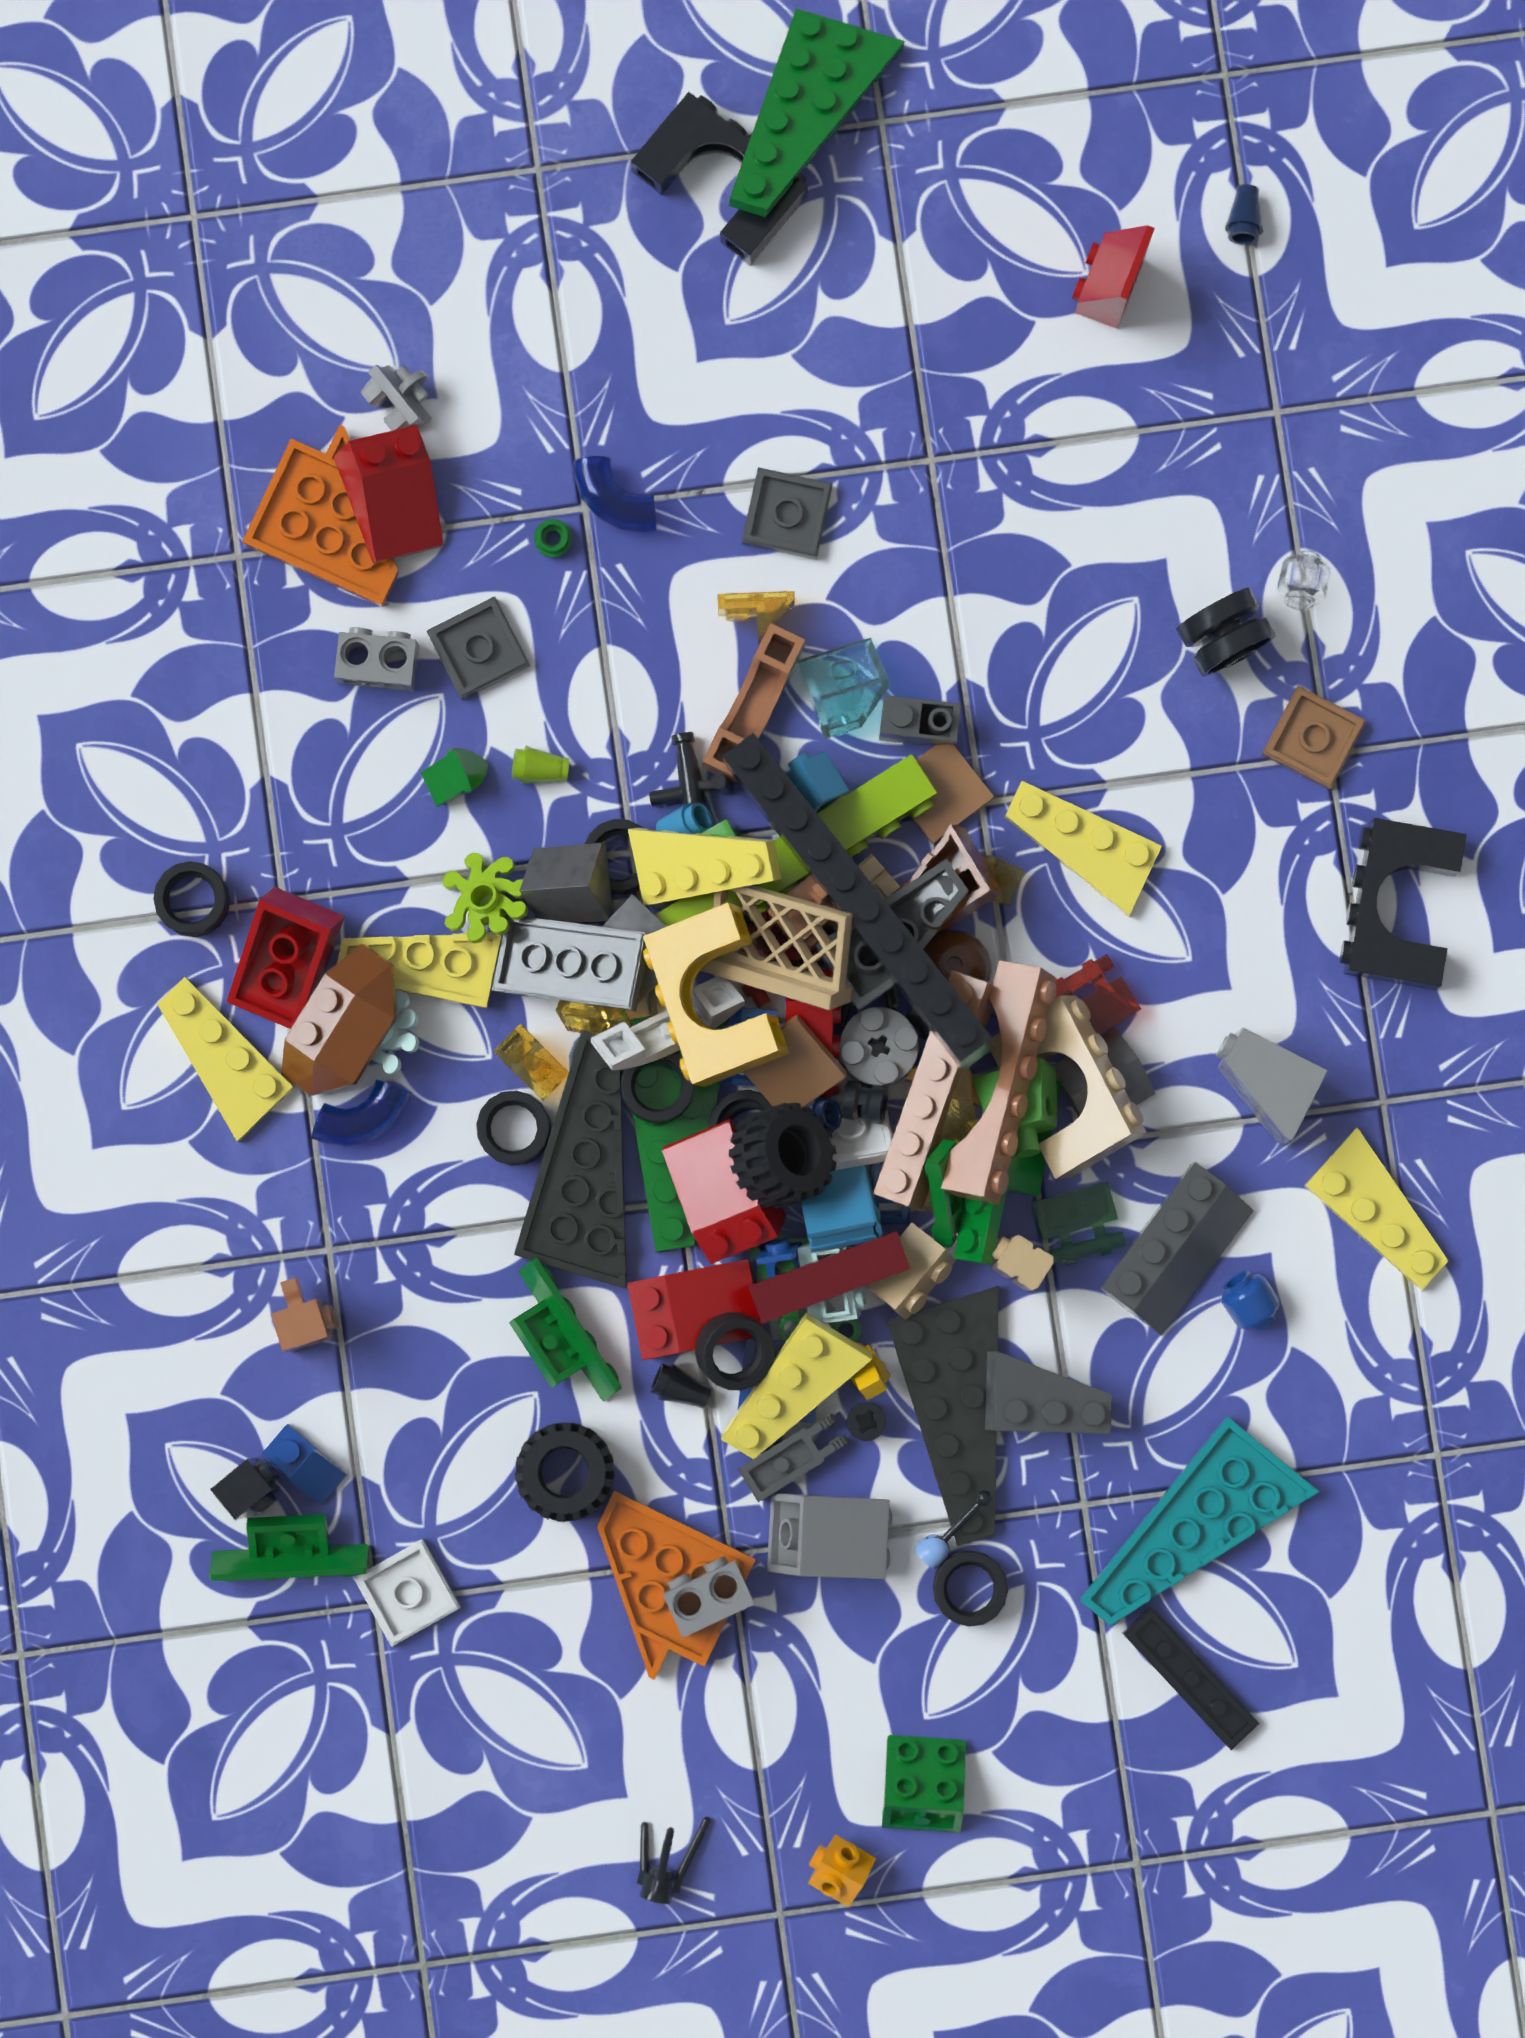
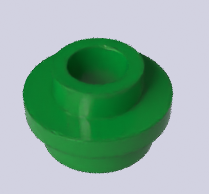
M549 519L542 522L536 528L534 543L542 555L549 558H558L566 554L571 548L573 541L572 532L563 521ZM549 534H558L561 537L560 542L557 545H549L546 542Z

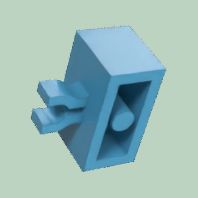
M826 751L810 757L808 752L803 753L788 763L790 768L788 772L784 770L816 813L833 804L849 791L838 768H835Z

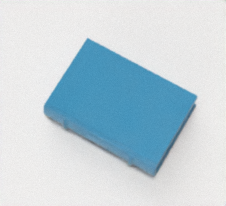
M869 1165L831 1171L830 1174L833 1179L829 1185L824 1186L825 1191L820 1195L814 1196L812 1199L801 1202L811 1253L864 1243L881 1236L880 1210L876 1206L869 1176Z

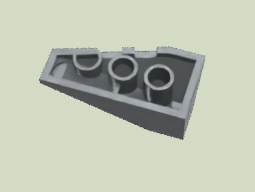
M946 859L884 900L922 949H924L966 897L969 890ZM851 929L846 985L853 986L851 1001L860 1010L892 989L895 984ZM838 930L828 936L831 942L837 939ZM819 942L815 944L817 951L820 952L823 949ZM826 954L821 959L833 975L834 966Z

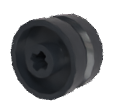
M1250 587L1236 591L1189 617L1176 628L1186 647H1196L1210 641L1200 648L1193 657V661L1202 677L1209 676L1241 662L1276 637L1274 630L1265 617L1254 618L1242 624V622L1256 613L1259 608V604Z

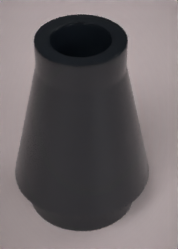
M662 1363L656 1372L650 1392L658 1395V1400L692 1405L703 1409L709 1399L712 1387L703 1384L673 1363L670 1366Z

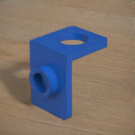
M779 1239L766 1243V1247H763L756 1257L757 1264H766L768 1278L777 1275L775 1267L778 1261L792 1260L797 1267H800L797 1249L802 1246V1241L789 1243V1239Z

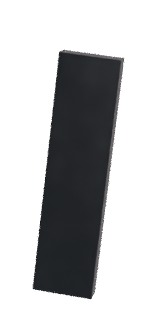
M1151 1606L1122 1632L1130 1643L1230 1750L1236 1747L1260 1724Z

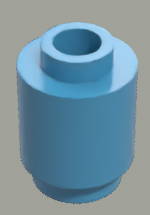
M687 803L659 819L656 824V831L668 830L687 834L703 833L713 827V818L710 811L703 804Z

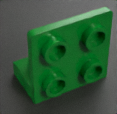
M889 1735L887 1737L882 1828L960 1833L964 1813L966 1742L964 1740Z

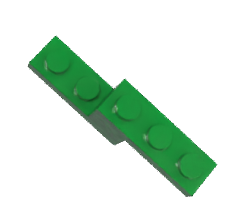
M1057 1081V1103L1061 1081ZM1052 1130L1037 1134L1038 1142L1041 1143L1051 1137ZM1041 1150L1039 1154L1031 1157H1018L1016 1152L1011 1156L1007 1172L1009 1176L1008 1187L1005 1193L1001 1195L999 1205L965 1198L954 1259L992 1265L994 1257L991 1255L996 1248L1006 1192L1039 1196L1046 1163Z

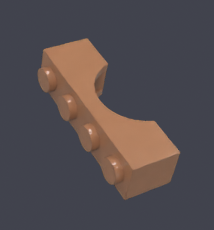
M770 623L753 657L742 687L725 720L719 726L702 761L703 769L714 774H721L730 782L738 785L736 779L726 768L722 756L753 732L760 740L805 649V639Z

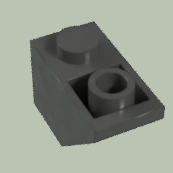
M884 695L879 740L915 745L957 743L961 704Z

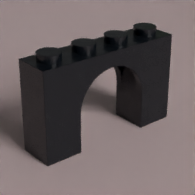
M688 91L631 160L632 173L662 195L685 166L696 157L708 153H722L742 163L750 139L746 137V130L733 119L726 121L716 113V106L709 99L702 95L697 98ZM800 172L795 177L791 187L766 217L739 209L720 231V242L748 265H751L807 198L808 185L805 184L807 180Z
M1374 818L1369 822L1368 827H1362L1358 848L1364 850L1362 865L1356 864L1352 880V887L1358 888L1356 903H1349L1346 916V925L1352 926L1349 941L1343 940L1339 963L1345 964L1344 974L1437 990L1442 986L1448 948L1409 942L1394 936L1380 920L1377 911V895L1385 878L1400 870H1419L1455 877L1461 872L1467 834Z

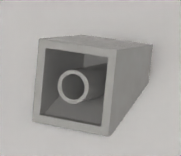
M1244 1027L1235 1034L1230 1032L1228 1036H1225L1217 1051L1216 1057L1221 1059L1217 1069L1277 1143L1284 1145L1291 1142L1328 1070Z
M789 1493L771 1494L767 1571L795 1576L886 1579V1570L890 1564V1551L887 1547L888 1530L892 1525V1512L889 1508L890 1500Z

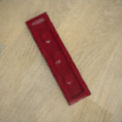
M896 1230L751 1284L748 1287L763 1324L911 1269Z

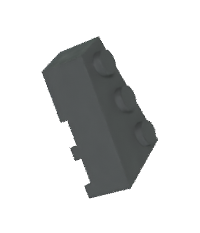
M987 1351L985 1430L1111 1434L1112 1394L998 1351Z

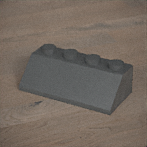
M1198 1163L1190 1164L1098 1289L1159 1335H1162L1254 1210L1225 1183Z

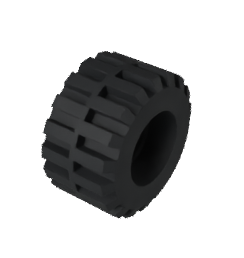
M783 1103L747 1116L746 1120L741 1121L736 1126L738 1132L732 1134L730 1142L734 1144V1148L729 1149V1158H732L734 1165L730 1166L732 1174H737L739 1180L736 1183L740 1190L745 1188L747 1190L746 1196L751 1201L758 1199L760 1206L765 1208L772 1206V1209H778L812 1199L814 1196L824 1192V1186L829 1185L833 1179L830 1172L836 1170L837 1162L833 1160V1155L837 1154L836 1145H831L830 1138L833 1137L830 1129L825 1130L823 1127L825 1121L821 1116L814 1117V1110L808 1106L801 1108L800 1103ZM778 1142L783 1147L786 1153L788 1162L787 1168L784 1166L780 1159L778 1151Z
M555 1423L537 1430L525 1441L515 1463V1482L518 1484V1492L521 1498L526 1501L527 1506L532 1511L537 1512L541 1517L556 1520L557 1522L575 1521L590 1515L604 1503L611 1492L613 1480L615 1479L614 1460L607 1447L608 1445L595 1431L576 1423ZM557 1449H573L580 1453L587 1462V1481L583 1488L575 1494H556L543 1481V1463L547 1456Z

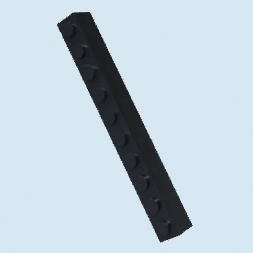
M754 732L725 753L722 757L726 768L813 880L827 893V898L837 910L853 914L851 929L959 1068L964 1071L994 1048L993 1038Z

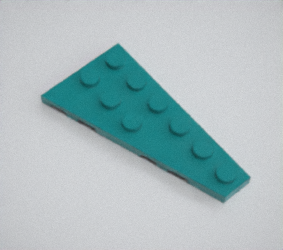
M1225 1417L1079 1600L1111 1626L1162 1591L1175 1585L1198 1568L1208 1564L1255 1534L1256 1531L1270 1522L1280 1518L1295 1506L1319 1493V1491L1229 1417Z

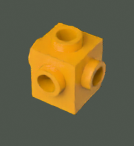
M835 1834L827 1847L820 1844L809 1863V1866L814 1868V1871L807 1884L849 1907L864 1886L876 1858Z

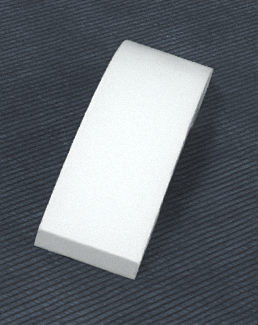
M716 976L692 989V1002L699 1019L712 1030L735 1014L745 1003V1000L732 983L723 977ZM667 1010L630 1028L624 1021L591 1038L592 1045L611 1070L641 1066L680 1050L679 1044L674 1043L668 1031L667 1023L671 1020Z

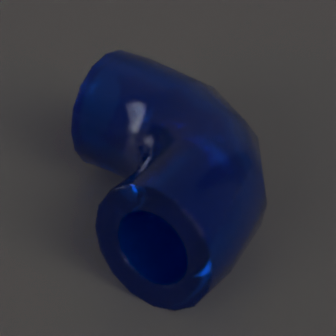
M589 456L573 461V473L580 497L597 518L619 530L637 532L657 531L653 493L636 494L622 489L614 479L611 459L608 457Z
M375 1079L368 1097L357 1106L343 1108L325 1102L316 1119L311 1139L321 1143L345 1147L374 1141L396 1124L407 1106L412 1092Z

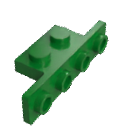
M537 1258L529 1261L519 1270V1274L538 1304L514 1318L509 1324L551 1388L582 1369L601 1400H607L622 1389L618 1382L617 1372L600 1355L592 1334L583 1329L576 1318V1312L572 1303L563 1297L555 1286L551 1271L545 1265H542Z
M326 1514L247 1518L246 1525L249 1549L213 1551L209 1576L211 1581L233 1582L249 1579L274 1580L277 1578H314L317 1576H354L366 1574L368 1572L369 1545H330Z

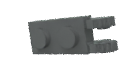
M833 1413L808 1429L802 1428L738 1468L758 1503L825 1461V1457L850 1442L845 1434L834 1438L827 1446L818 1450L812 1441V1436L820 1431L824 1432L837 1421Z

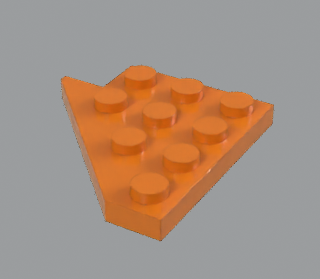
M339 425L326 454L291 438L242 543L369 602L384 607L399 575V571L394 559L376 564L372 563L334 460V456L350 441L345 427Z
M614 1490L597 1528L649 1678L655 1680L669 1650L705 1667L728 1617L682 1638L663 1596L665 1591L670 1590L667 1582L686 1573H689L691 1579H694L706 1573L704 1565L725 1556L727 1562L736 1559L746 1581L756 1559ZM722 1575L715 1580L714 1590L721 1597H731L737 1590V1583L733 1577ZM685 1592L679 1597L678 1606L682 1612L694 1614L700 1609L701 1600L697 1594Z

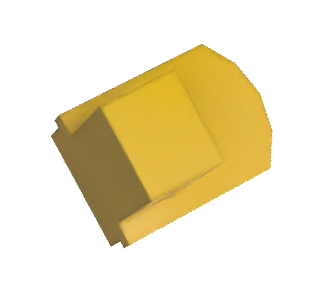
M857 1342L858 1345L873 1353L872 1360L850 1378L859 1392L868 1401L888 1390L885 1383L891 1375L884 1361L880 1360L869 1344L864 1346Z

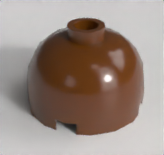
M950 929L933 936L923 949L947 981L952 970L988 983L990 981L992 964L988 950L978 938L966 931Z

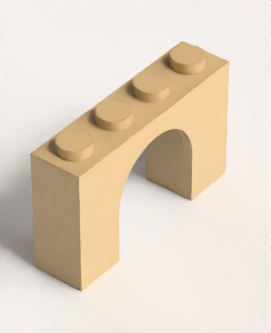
M1060 995L1049 1005L1046 1017L1047 1032L1044 1040L1039 1044L1036 1059L1042 1058L1044 1060L1056 1053L1069 1056L1080 1066L1087 1082V1100L1081 1115L1071 1125L1039 1143V1148L1055 1179L1072 1178L1147 1133L1142 1124L1144 1118L1140 1109L1135 1103L1130 1101L1124 1089L1126 1087L1124 1077L1118 1069L1112 1066L1107 1056L1108 1047L1106 1042L1098 1033H1095L1089 1021L1091 1015L1088 1007L1081 999L1074 995ZM1001 1032L992 1037L994 1048L991 1050L999 1069L1002 1059Z

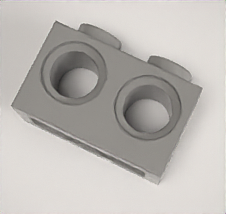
M360 627L349 628V633L339 632L334 678L338 684L414 692L419 645L416 639H410L411 634L389 631L387 637L372 635V630ZM361 647L368 650V657L364 663L353 665L348 662L349 653L353 649ZM396 651L405 653L407 659L402 667L392 669L386 665V660L391 653Z
M725 1556L704 1565L706 1573L694 1579H691L690 1574L686 1573L667 1582L670 1590L665 1591L663 1596L682 1638L755 1605V1601L736 1559L727 1562ZM728 1575L735 1579L737 1590L734 1595L724 1598L715 1592L714 1582L718 1577ZM685 1592H693L701 1600V1607L694 1614H686L678 1606V1599Z

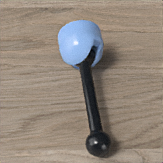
M980 1491L977 1494V1501L942 1536L930 1534L915 1546L917 1555L928 1566L938 1569L949 1555L948 1541L982 1506H987L992 1502V1495L989 1491Z

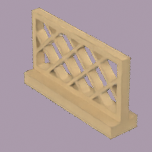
M754 885L729 889L734 891L742 902V914L748 912L758 928L757 931L750 935L751 941L753 942L762 935L772 954L767 958L761 957L752 943L711 960L700 971L827 1010L851 1002L853 986L846 985L853 914ZM728 890L714 893L713 908L728 903ZM761 900L767 901L776 915L767 923L756 907V904ZM794 909L799 910L808 923V926L800 932L797 931L788 916ZM826 919L839 922L837 939L833 942L830 941L820 925ZM779 921L790 937V940L780 946L770 930ZM811 931H813L823 948L814 956L802 939ZM792 945L796 947L805 962L799 968L792 966L784 953ZM826 954L834 966L833 978L825 976L817 963Z

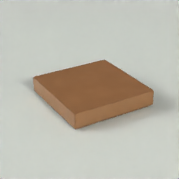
M1298 685L1261 755L1330 790L1366 720Z
M953 743L936 744L916 759L937 792V797L931 800L934 805L931 810L918 818H914L910 813V817L931 844L934 845L944 837L943 833L951 824L959 826L994 799V796Z
M797 1014L781 1025L790 1054L744 1071V1074L772 1106L794 1102L800 1103L802 1108L846 1078L847 1071Z

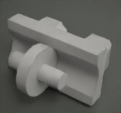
M375 365L368 371L372 378L361 390V394L373 407H379L388 398L390 399L395 408L384 418V422L391 431L413 425L424 426L432 419L419 403L428 397V394L422 388V385L428 378L423 370L411 374L404 365L395 373L390 365H386L383 368Z

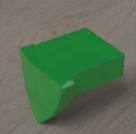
M452 748L447 751L446 757L420 773L436 807H439L479 787L487 774L488 762L472 751Z

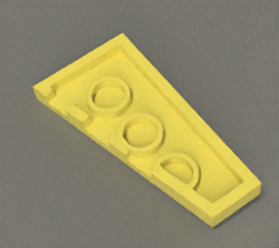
M1021 781L1005 815L1008 821L1029 838L1059 859L1065 867L1075 872L1100 895L1105 896L1126 916H1130L1162 845L1024 781Z
M646 828L628 829L644 906L782 879L774 840L735 836L720 837L702 833L687 834L668 830L654 831Z
M488 932L482 942L475 944L469 941L466 933L433 936L414 935L409 937L342 938L337 963L359 945L365 944L394 965L395 976H393L395 990L487 1009L502 935Z
M186 977L157 1003L237 1142H240L294 1087Z
M1358 1127L1350 1133L1304 1185L1418 1289L1423 1290L1448 1262V1259Z
M806 1313L773 1359V1364L766 1377L754 1386L722 1432L721 1440L750 1458H756L872 1360L873 1353Z

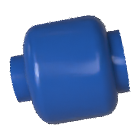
M1242 1271L1224 1284L1223 1288L1225 1291L1221 1301L1237 1327L1242 1329L1255 1328L1256 1331H1260L1275 1321L1274 1313L1278 1310L1280 1301L1263 1274H1251L1250 1271Z

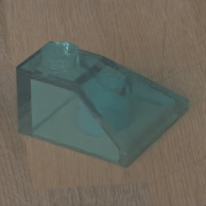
M871 637L798 661L805 687L824 739L841 736L849 731L861 728L890 687L889 678Z

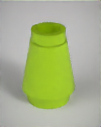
M525 746L524 749L515 748L512 763V779L521 780V784L567 781L569 758H562L561 756Z

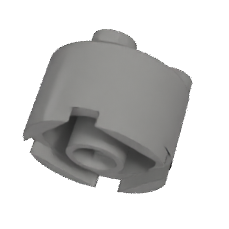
M872 1007L859 1012L847 1023L841 1035L840 1059L844 1069L854 1081L861 1082L863 1086L869 1088L874 1085L889 1087L902 1081L912 1069L917 1058L918 1039L912 1024L902 1014L889 1008ZM879 1039L885 1040V1048L889 1053L887 1055L880 1053L878 1057L872 1056V1047L868 1043L870 1041L877 1043Z

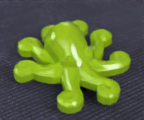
M470 853L464 860L465 866L471 870L469 880L464 879L457 871H450L443 877L442 883L446 889L454 890L458 888L462 893L455 904L454 912L445 918L444 923L449 930L459 931L466 923V914L468 912L471 927L466 935L469 941L475 944L482 942L487 935L484 925L489 926L494 934L503 935L510 928L509 922L505 919L506 914L513 920H520L526 916L528 908L522 901L513 903L503 895L508 893L516 899H522L523 896L519 890L523 879L512 882L504 878H497L499 874L510 875L515 870L513 860L509 857L499 858L484 871V858L479 853Z

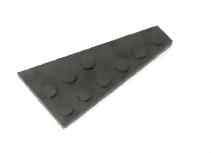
M582 1030L514 1255L529 1260L537 1258L542 1264L626 1289L621 1070H611L592 1045L591 1038L597 1034Z
M999 1285L922 1309L916 1314H911L907 1320L901 1316L887 1320L950 1525L952 1526L977 1501V1494L980 1491L986 1490L992 1495V1502L987 1506H982L954 1534L957 1546L995 1534L996 1431L985 1430L987 1351H998Z

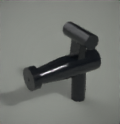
M683 732L671 736L672 744L677 747V769L680 786L649 792L652 807L682 801L683 805L687 803H701L706 807L704 791L717 790L724 796L732 793V783L721 774L714 775L709 781H702L700 768L692 745L695 742L693 732Z

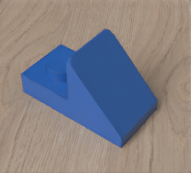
M286 1424L261 1453L289 1477V1482L321 1505L347 1476L342 1469L290 1424Z

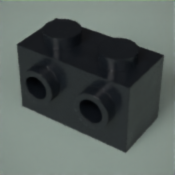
M249 1458L210 1490L233 1519L238 1520L245 1518L251 1512L254 1516L261 1514L278 1500L274 1493L281 1488L276 1482L280 1476L266 1459L262 1461L257 1458Z

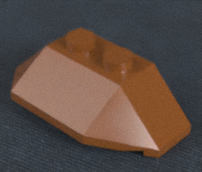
M361 944L326 972L284 1039L281 1075L310 1096L357 1084L397 1019L396 991L393 976H395L394 965L365 944Z

